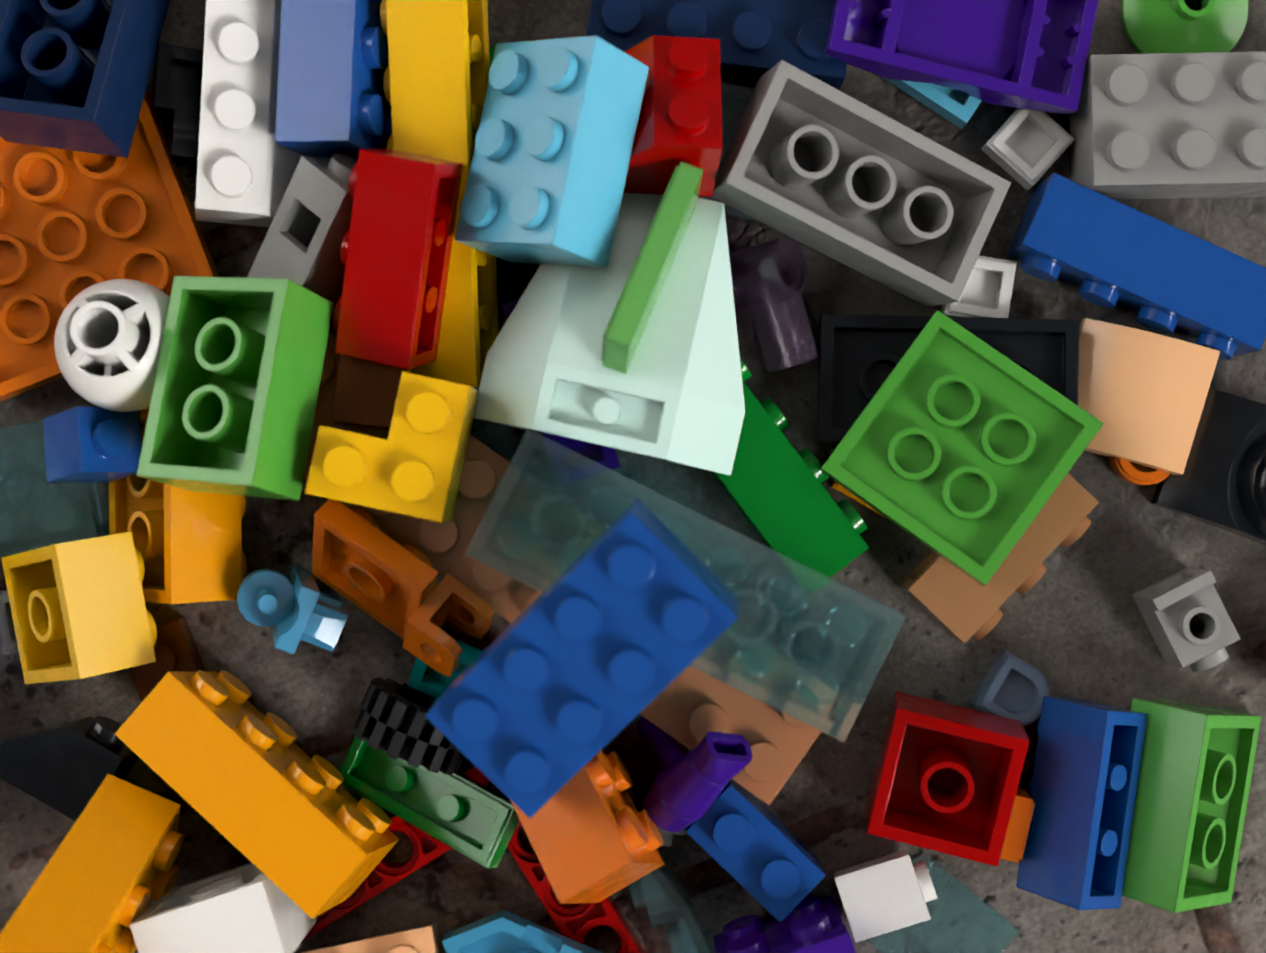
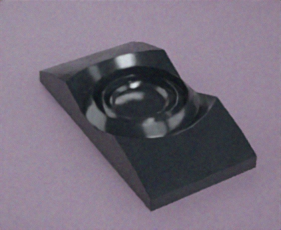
M1209 388L1183 475L1170 474L1166 479L1159 482L1151 504L1266 545V404Z

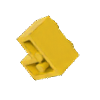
M402 372L388 439L319 425L305 494L440 523L452 521L479 391L468 385Z

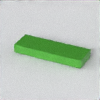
M681 162L679 166L676 165L605 330L601 359L604 361L603 366L624 374L627 373L696 208L703 170Z

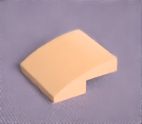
M1088 318L1082 319L1079 327V407L1104 423L1085 451L1104 457L1114 456L1173 475H1183L1220 351L1132 327Z

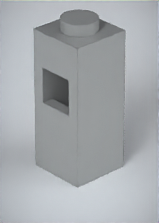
M334 153L331 158L301 156L247 278L290 279L334 303V311L343 290L345 267L341 262V245L345 234L350 229L353 200L349 194V177L353 166L358 160L341 153Z

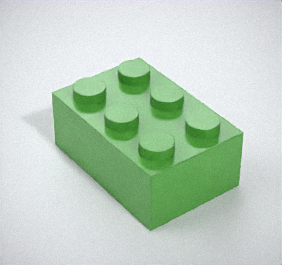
M174 276L137 476L188 491L300 501L334 303L290 279Z

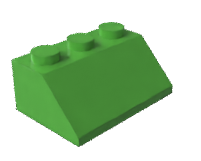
M1132 698L1130 710L1146 713L1148 717L1122 896L1173 913L1231 903L1261 716L1165 699Z

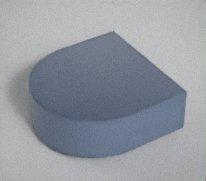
M1001 649L970 703L986 713L1021 721L1024 726L1033 723L1041 717L1043 697L1050 696L1049 686L1039 670L1008 651Z

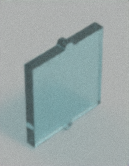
M931 859L926 866L938 898L925 902L931 920L867 939L881 953H1003L1019 934V930L936 861Z

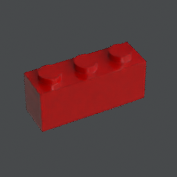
M359 149L358 161L353 166L349 177V194L353 200L350 229L345 234L341 245V262L345 267L342 296L338 299L333 313V327L337 332L335 353L406 370L436 361L463 163L393 149Z

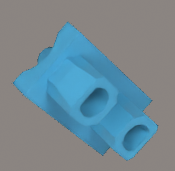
M294 565L290 573L291 582L287 576L272 569L257 570L244 578L237 594L239 611L247 621L254 625L270 626L275 648L294 655L299 641L302 640L329 651L334 650L348 614L345 610L340 609L342 604L340 598L319 590L311 571Z

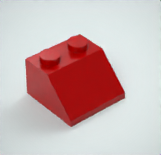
M653 35L625 51L626 54L647 65L649 70L623 193L664 195L676 165L679 166L683 162L703 170L699 197H712L722 153L720 39Z

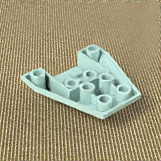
M623 193L608 267L541 264L487 353L474 419L536 433H547L731 476L745 415V403L724 203L698 197L691 220L627 373L624 374L603 366L604 361L601 360L603 336L663 195Z

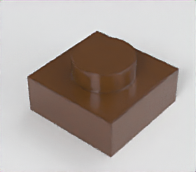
M186 617L156 628L157 639L153 646L156 662L129 668L141 701L148 696L168 671L197 672L202 670L206 672Z

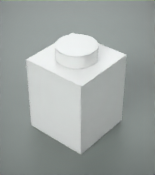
M907 849L835 871L834 879L855 942L931 920L925 902L938 898L925 860L912 864Z

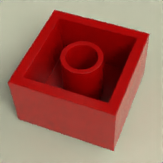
M895 691L866 809L867 834L998 867L1030 741L1021 721Z

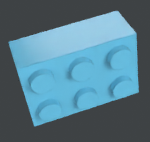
M598 36L496 43L493 62L489 70V81L479 128L475 136V147L466 190L461 203V213L455 241L509 262L608 267L649 67Z

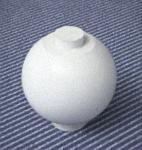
M112 279L99 282L77 294L62 312L54 336L56 361L69 386L88 402L104 409L118 412L148 409L152 397L170 296L151 284L132 279Z

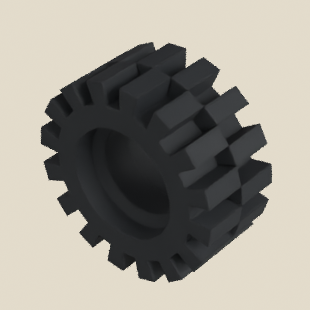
M375 678L371 680L351 727V731L356 733L355 736L359 740L368 741V746L375 750L386 751V755L395 760L399 757L406 760L408 765L416 768L421 765L430 772L438 773L441 771L446 775L459 773L466 757L425 717L437 698L411 688L406 683L401 685L392 679Z

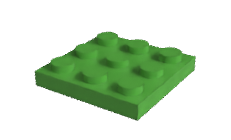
M937 310L822 466L821 472L981 586H986L1104 423Z

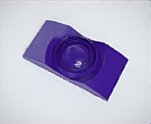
M835 0L824 54L887 79L932 83L960 90L988 104L1072 114L1078 109L1099 0Z

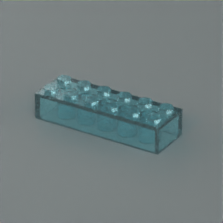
M527 428L465 555L543 593L631 504L639 499L738 598V619L689 666L845 742L907 617L906 615Z

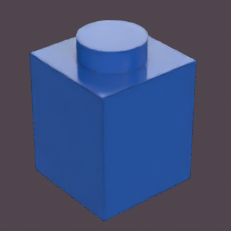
M76 406L43 419L47 483H109L137 474L142 449L140 411L118 412L101 407Z

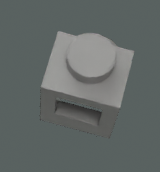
M1186 567L1132 594L1164 661L1181 668L1189 665L1193 672L1204 671L1226 661L1229 655L1225 647L1240 640L1213 585L1216 583V580L1211 570ZM1197 614L1204 629L1192 634L1189 629V623L1192 617Z

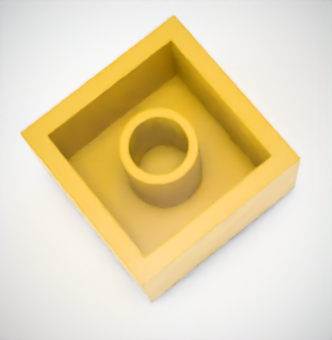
M132 531L53 544L1 558L25 685L83 679L156 662L153 646L157 639V629L153 616L146 610L141 583L145 574L144 560L139 549L134 546Z

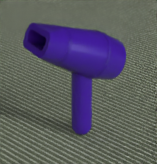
M643 716L637 724L638 732L664 767L646 792L644 807L650 819L665 831L680 832L703 817L728 782L752 760V750L748 741L742 735L709 731L696 747L685 753L676 739Z

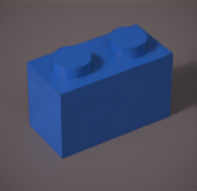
M732 779L722 790L707 813L685 828V832L780 923L826 876L817 856L747 789Z

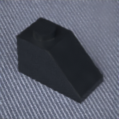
M89 716L0 741V778L76 821L107 774L125 781L138 756L115 735L122 724L103 716H96L95 718Z

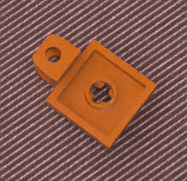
M328 499L314 514L312 574L402 638V647L435 671L450 677L459 666L458 662L463 650L451 636L440 629L441 625L446 620H449L464 632L481 639L490 628L494 615L493 608L477 593L449 573L436 586L439 572L433 568L428 557L414 546L408 544L401 546L384 534L377 522L364 510L357 507L349 509L338 500Z

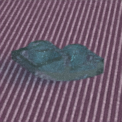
M665 862V865L629 885L635 909L647 907L651 927L677 921V924L667 926L672 953H713L698 911L677 876Z

